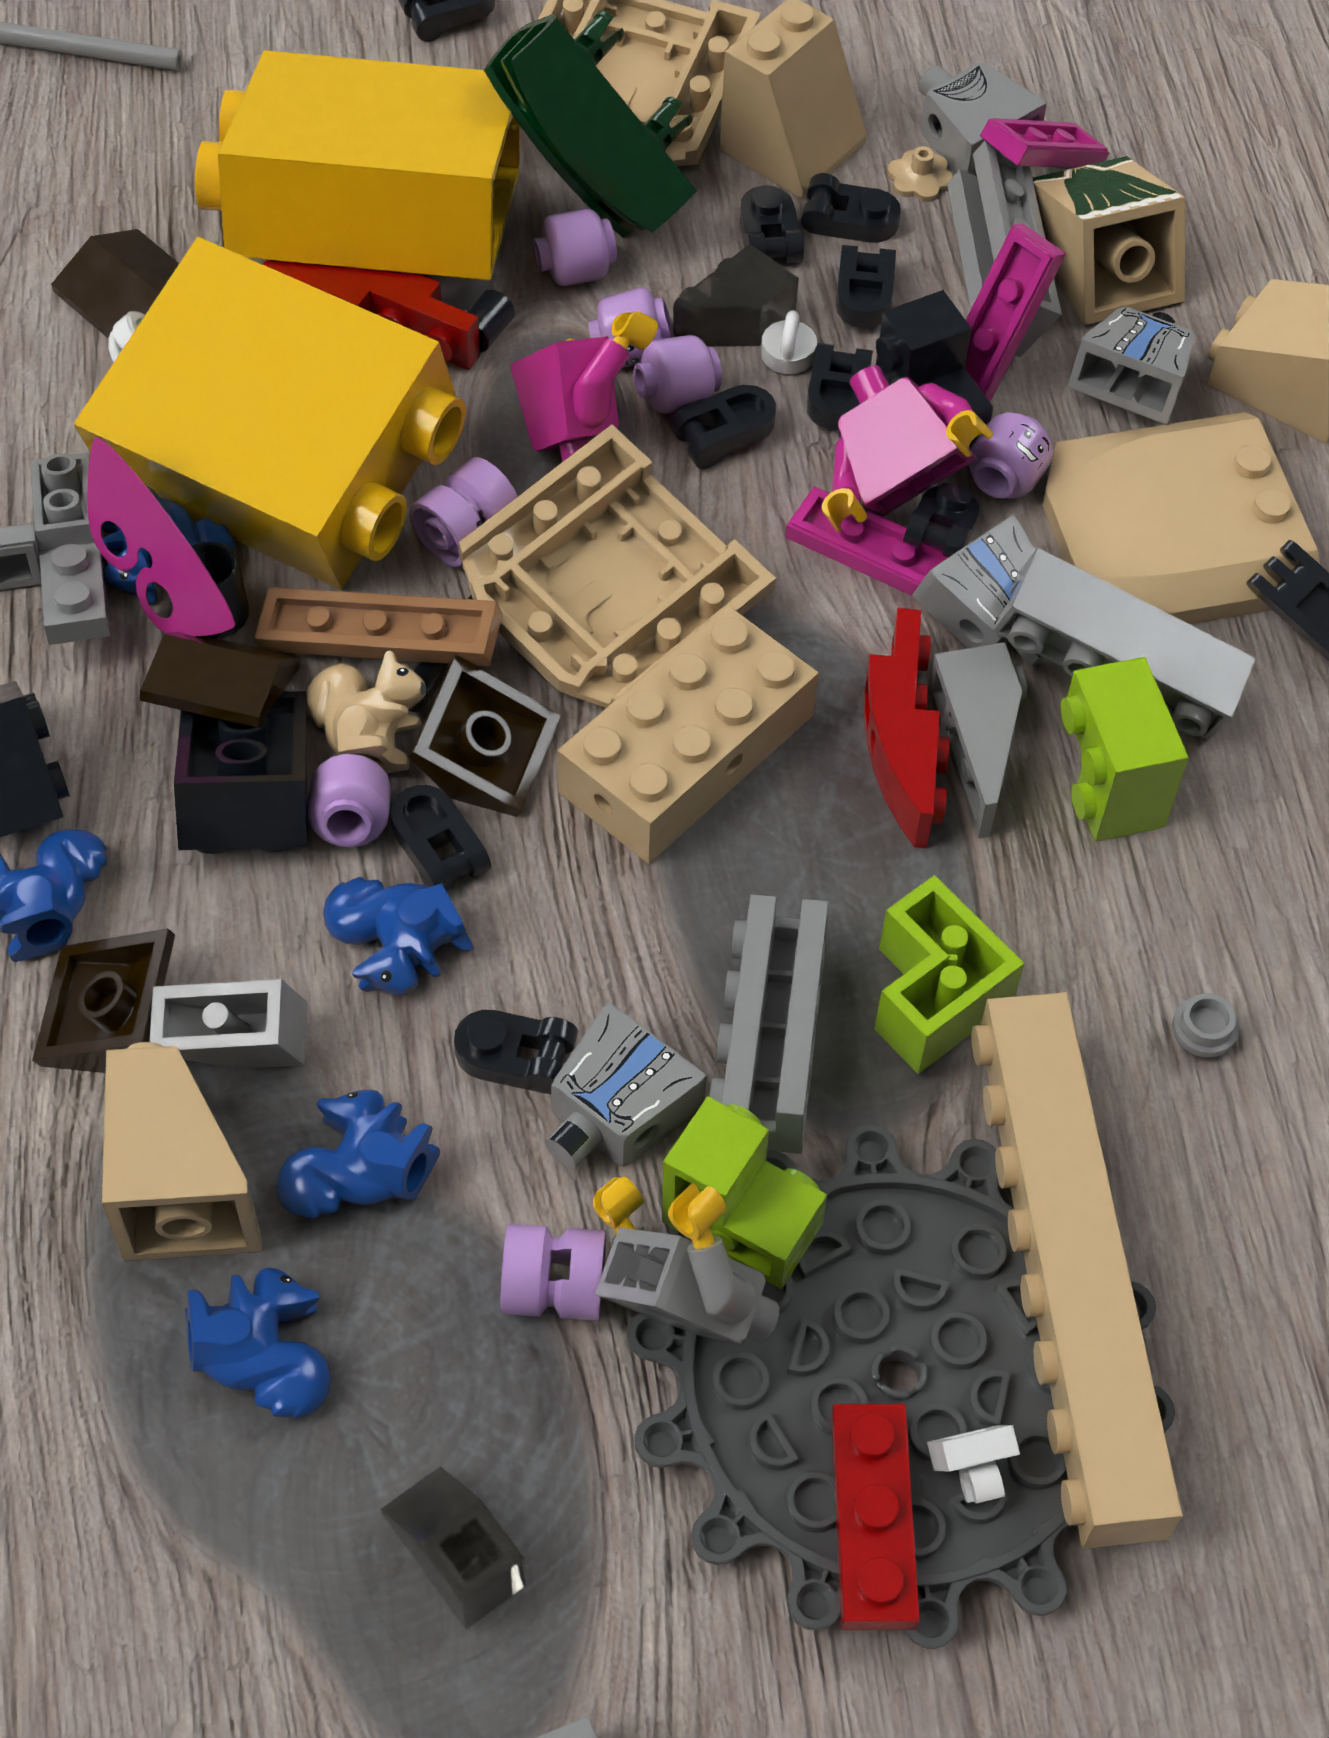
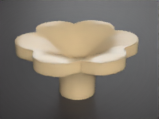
M919 146L914 150L906 151L902 159L890 162L887 171L888 177L894 181L893 190L896 194L902 197L915 196L924 202L933 201L938 197L939 192L948 191L947 183L953 177V174L947 170V160L941 155L934 154L933 150L926 146Z

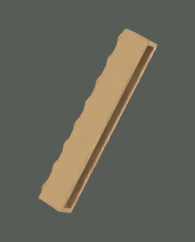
M1067 992L987 999L981 1025L972 1027V1051L976 1065H986L989 1085L984 1086L983 1090L984 1112L988 1126H998L1002 1145L997 1147L995 1152L996 1173L1000 1187L1010 1188L1014 1210H1009L1008 1212L1009 1239L1014 1252L1023 1251L1027 1274L1021 1276V1300L1026 1317H1036L1041 1340L1034 1343L1033 1353L1036 1376L1040 1385L1049 1384L1054 1409L1048 1410L1047 1430L1053 1453H1063L1068 1480H1062L1061 1501L1065 1520L1069 1526H1078L1082 1549L1169 1540L1183 1515Z

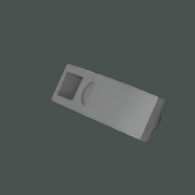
M89 452L73 455L54 454L44 459L30 460L34 531L39 548L43 618L48 645L110 636L109 616H111L108 585L104 576L105 560L93 541L89 527L87 505Z

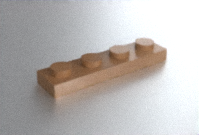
M268 587L254 640L261 649L283 653L383 659L387 651H393L397 660L450 664L451 660L457 655L472 665L490 666L503 614L497 601Z

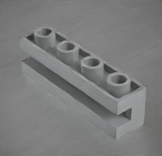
M984 141L973 153L977 176L959 169L947 183L970 309L1012 225L1023 223L1045 238L1030 166H1017L987 141ZM1054 279L1015 356L1021 357L1062 315Z
M1040 548L1035 550L1018 572L1010 590V593L1013 594L1012 598L1001 611L993 629V632L1007 638L1015 648L1026 653L1038 654L1062 666L1070 676H1073L1074 670L1146 657L1177 730L1209 740L1233 718L1255 657Z
M750 894L747 920L735 919L733 930L732 958L741 959L740 971L728 970L726 978L724 1009L734 1011L733 1023H720L718 1034L717 1063L727 1064L725 1078H712L710 1097L726 1106L728 1104H736L752 1112L760 1120L762 1126L769 1129L767 1151L802 1154L826 949L828 901L802 899L800 919L776 917L775 896Z

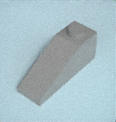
M1005 642L935 654L928 687L935 711H940L939 724L943 736L950 739L949 754L978 839L990 837L1020 701L1025 700L1027 697V683L1021 665H1013Z

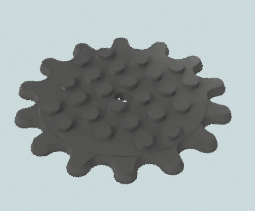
M870 1123L859 1125L851 1131L846 1140V1163L843 1170L837 1176L828 1180L812 1179L818 1185L820 1191L827 1194L822 1227L782 1290L765 1281L766 1283L761 1295L775 1300L779 1305L778 1321L769 1337L759 1341L747 1336L741 1344L699 1336L642 1313H637L630 1321L627 1329V1342L631 1350L639 1358L662 1364L672 1369L678 1376L681 1386L680 1395L674 1405L666 1411L645 1418L637 1427L634 1436L635 1450L640 1459L650 1466L664 1468L681 1464L694 1465L704 1470L712 1481L714 1497L709 1507L693 1524L691 1542L698 1557L710 1564L723 1565L732 1562L746 1550L756 1546H770L779 1550L788 1558L792 1567V1583L787 1598L789 1614L795 1623L804 1629L819 1631L833 1625L841 1614L831 1427L833 1404H906L920 1621L916 1630L904 1631L909 1639L921 1648L937 1649L944 1647L953 1639L958 1629L957 1603L959 1595L966 1586L975 1581H989L999 1584L1009 1592L1013 1600L1023 1611L1032 1615L1045 1616L1054 1613L1063 1604L1067 1594V1583L1055 1562L1053 1545L1059 1532L1070 1527L1065 1520L1061 1501L1062 1480H1068L1063 1453L1054 1454L1049 1442L1047 1413L1048 1410L1054 1409L1050 1385H1040L1036 1376L1033 1353L1034 1343L1041 1340L1036 1317L1027 1318L1022 1305L1020 1282L1021 1276L1027 1274L1023 1251L1014 1252L1010 1244L1009 1210H1014V1208L1010 1207L1002 1199L998 1191L995 1164L996 1148L984 1140H965L957 1145L948 1164L942 1170L933 1174H919L903 1165L898 1156L894 1136L886 1128ZM767 1151V1162L782 1170L789 1168L798 1170L787 1155L776 1151ZM670 1228L668 1234L678 1235L687 1238L682 1233L674 1230L673 1228ZM1131 1281L1141 1330H1143L1154 1319L1156 1312L1155 1299L1147 1288L1140 1283ZM892 1361L906 1363L915 1371L918 1383L911 1392H908V1390H893L885 1384H880L879 1369L885 1363ZM1154 1386L1165 1433L1174 1420V1403L1164 1390ZM995 1425H1013L1020 1455L995 1460L1002 1478L1005 1497L981 1503H975L974 1501L966 1503L961 1487L959 1469L950 1472L933 1470L927 1442Z

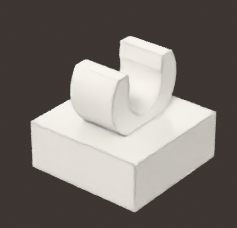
M995 1425L927 1442L934 1471L950 1472L959 1469L961 1487L966 1503L973 1501L981 1503L1005 1497L1002 1478L995 1460L1020 1455L1013 1425Z

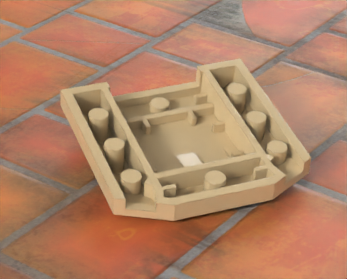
M547 0L538 19L554 14L574 39L593 20L598 11H605L614 16L601 37L608 32L623 28L624 38L613 46L596 67L643 125L657 111L667 97H674L681 101L682 105L677 110L673 119L691 114L693 120L666 148L665 152L676 166L697 165L722 112L725 51L761 21V12L717 0L711 1L709 12L666 0Z
M1241 412L1056 442L1042 506L1063 560L1188 624L1272 610L1251 591L1246 582L1255 573H1258L1275 587L1278 583L1265 571L1263 565L1274 556L1292 570L1295 566L1280 552V548L1288 540L1297 543L1320 564L1318 548L1261 421L1256 416Z
M613 424L459 542V557L473 600L497 601L503 615L498 632L559 692L604 708L613 703L726 604L743 616L774 590L776 577L735 539L728 545H725L651 475L652 461Z

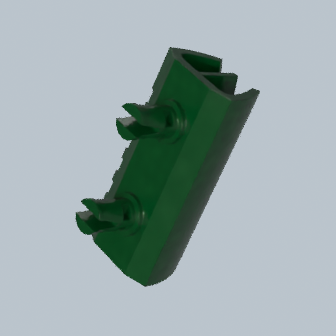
M598 11L593 20L575 39L554 14L532 21L508 37L491 58L484 72L508 110L511 111V114L532 143L566 184L591 210L595 211L601 219L607 218L611 223L612 229L623 238L631 233L633 227L640 231L646 228L653 233L697 192L665 152L666 148L692 123V115L687 114L673 119L677 110L682 105V102L674 97H667L644 125L596 67L613 46L624 38L623 28L608 32L601 37L614 18L608 12Z

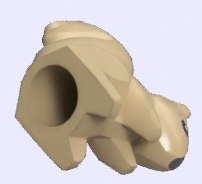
M387 651L384 655L375 687L367 689V683L359 669L351 665L341 663L322 670L308 686L306 692V714L308 718H313L315 727L325 728L327 741L337 756L342 754L363 755L377 762L387 774L410 769V759L404 752L394 748L395 734L410 731L421 726V719L409 715L408 710L425 697L426 685L423 679L417 673L410 670L406 663L400 664L393 651Z

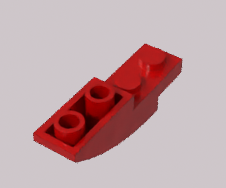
M267 259L262 264L438 341L444 359L447 362L470 370L480 357L478 316L442 302L441 282L417 273Z
M897 608L891 656L869 654L864 686L866 742L876 780L897 824L914 847L927 849L931 825H943L947 789L935 787L936 773L946 774L950 739L946 736H938L940 711L926 710L928 684L917 683V671L927 672L931 646V635H920L922 610Z

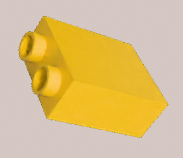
M264 50L246 91L226 89L223 94L219 115V142L204 140L199 146L195 167L196 201L199 209L222 212L224 248L246 258L491 280L520 174L521 126L497 94L484 70Z
M197 236L73 425L90 452L93 440L96 437L102 439L121 456L146 486L154 489L159 497L181 505L195 522L203 518H209L216 524H223L228 529L230 535L234 536L235 541L342 590L362 557L376 562L383 559L393 548L402 531L407 513V501L401 495L422 460L432 465H439L450 455L464 426L466 406L465 402L456 396L438 341Z

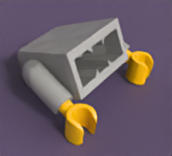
M614 1177L596 1192L593 1198V1208L596 1214L609 1227L613 1228L616 1236L611 1239L613 1245L595 1292L596 1296L699 1336L741 1344L747 1336L759 1341L765 1340L770 1336L778 1321L779 1305L775 1300L761 1295L766 1283L765 1275L728 1258L722 1238L713 1236L709 1229L726 1212L724 1199L715 1188L707 1186L700 1193L696 1184L692 1183L670 1205L668 1210L669 1220L687 1238L645 1231L643 1226L634 1227L628 1216L644 1204V1199L629 1178Z

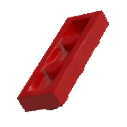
M833 1404L831 1427L841 1630H916L920 1620L906 1404Z

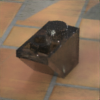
M749 244L732 258L722 260L714 271L697 285L688 287L679 294L673 306L674 337L694 335L702 339L707 347L760 346L766 328L775 322L785 320L789 311H796L799 278Z
M441 1466L381 1508V1514L465 1629L471 1627L526 1586L524 1556L482 1500Z

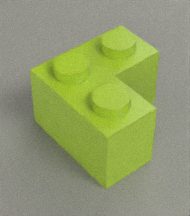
M1146 657L1074 670L1068 695L1061 700V717L1069 735H1076L1082 750V768L1078 782L1073 784L1071 789L1072 804L1078 819L1087 821L1095 842L1165 828L1189 757Z
M935 875L886 910L879 950L904 975L881 991L874 1030L917 1074H920L970 1036L973 1026L981 1025L987 999L1016 996L1025 963Z
M707 1096L663 1161L662 1223L678 1231L669 1220L668 1210L672 1202L690 1184H696L700 1193L707 1186L715 1188L724 1199L726 1212L709 1228L712 1235L722 1238L728 1258L763 1273L765 1281L782 1290L823 1225L827 1194L820 1191L818 1185L806 1174L790 1168L782 1170L766 1161L769 1129L762 1126L760 1120L752 1112L736 1104H728L726 1106Z

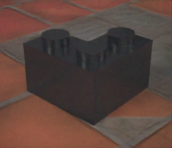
M944 290L883 311L880 337L876 340V365L880 366L889 385L905 377L910 378L918 386L934 383L966 399L975 414L986 425L991 421L993 406L965 369L972 328ZM979 435L971 441L969 445L970 448L974 444L976 439L979 437Z
M16 681L0 685V837L63 818L58 800L70 797L58 760L46 764L38 741L50 737L39 701L36 699L34 692L23 696Z

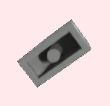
M282 979L153 987L149 1042L158 1043L163 1046H177L184 1060L232 1068L304 1066L307 1001Z

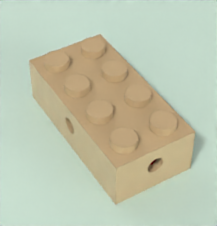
M726 604L557 750L558 792L646 863L650 864L814 715L819 672Z

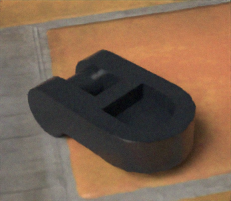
M399 0V4L405 15L412 18L411 24L418 38L427 42L440 37L445 29L476 22L487 17L494 9L495 0Z
M818 173L810 179L807 190L809 201L805 204L801 217V225L808 232L868 243L883 242L896 234L899 228L901 208L896 197L889 192L877 188L842 184L835 176L828 173Z
M763 185L747 191L741 199L740 228L748 266L765 265L766 259L784 258L785 263L803 262V235L798 226L794 202L791 196L784 190L771 185Z
M842 245L836 308L838 315L843 321L851 326L860 328H871L881 324L883 311L891 309L896 250L880 248L879 254L858 252V246Z
M817 343L807 396V414L814 423L829 430H839L838 420L840 417L860 404L849 382L857 372L871 366L872 350L856 348V353L853 354L834 351V345Z
M755 385L735 386L679 408L670 417L669 426L680 441L688 443V455L694 464L700 469H706L716 465L725 454L761 441L769 436L774 429L776 403L773 396L761 387ZM715 423H717L719 426L718 428L712 429L710 431H707L705 429V427H708Z
M943 483L940 486L929 488L924 493L917 509L913 511L903 543L921 548L924 543L943 550L942 556L949 558L967 546L979 515L980 505L972 497L971 492L959 484Z
M416 785L406 788L396 796L391 804L392 830L396 840L418 870L424 885L431 887L442 883L446 892L453 889V881L467 874L475 878L491 869V861L485 847L450 797L441 789L431 785ZM451 842L456 852L440 859L434 849Z
M480 1010L470 1013L460 1021L454 1035L455 1057L458 1065L468 1075L477 1079L551 1094V1086L563 1067L562 1063L565 1054L572 1052L574 1049L578 1029L573 1023L557 1017H546L539 1020L497 1010ZM522 1047L539 1050L537 1057L530 1060L519 1058Z

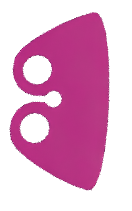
M96 437L92 443L89 459L87 505L91 535L101 555L115 568L128 571L134 568L139 561L138 551L140 548H144L150 553L153 562L152 567H143L138 574L136 592L147 617L158 629L165 633L181 632L191 636H208L232 629L235 626L231 610L194 549L137 474L112 447ZM105 521L115 523L125 535L127 552L123 557H117L107 549L101 535V527ZM151 582L160 584L169 594L173 605V612L169 618L160 617L151 608L146 591L148 584Z

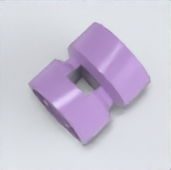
M474 457L446 478L444 486L439 485L432 488L411 505L409 509L410 523L423 546L435 558L448 566L457 567L462 565L459 557V542L518 496L507 477L496 466L485 459Z
M508 1223L502 1262L501 1314L540 1317L547 1307H554L560 1318L600 1321L602 1298L596 1296L595 1292L605 1266L606 1230L567 1228L558 1238L552 1236L547 1226ZM552 1263L570 1267L569 1280L551 1281Z

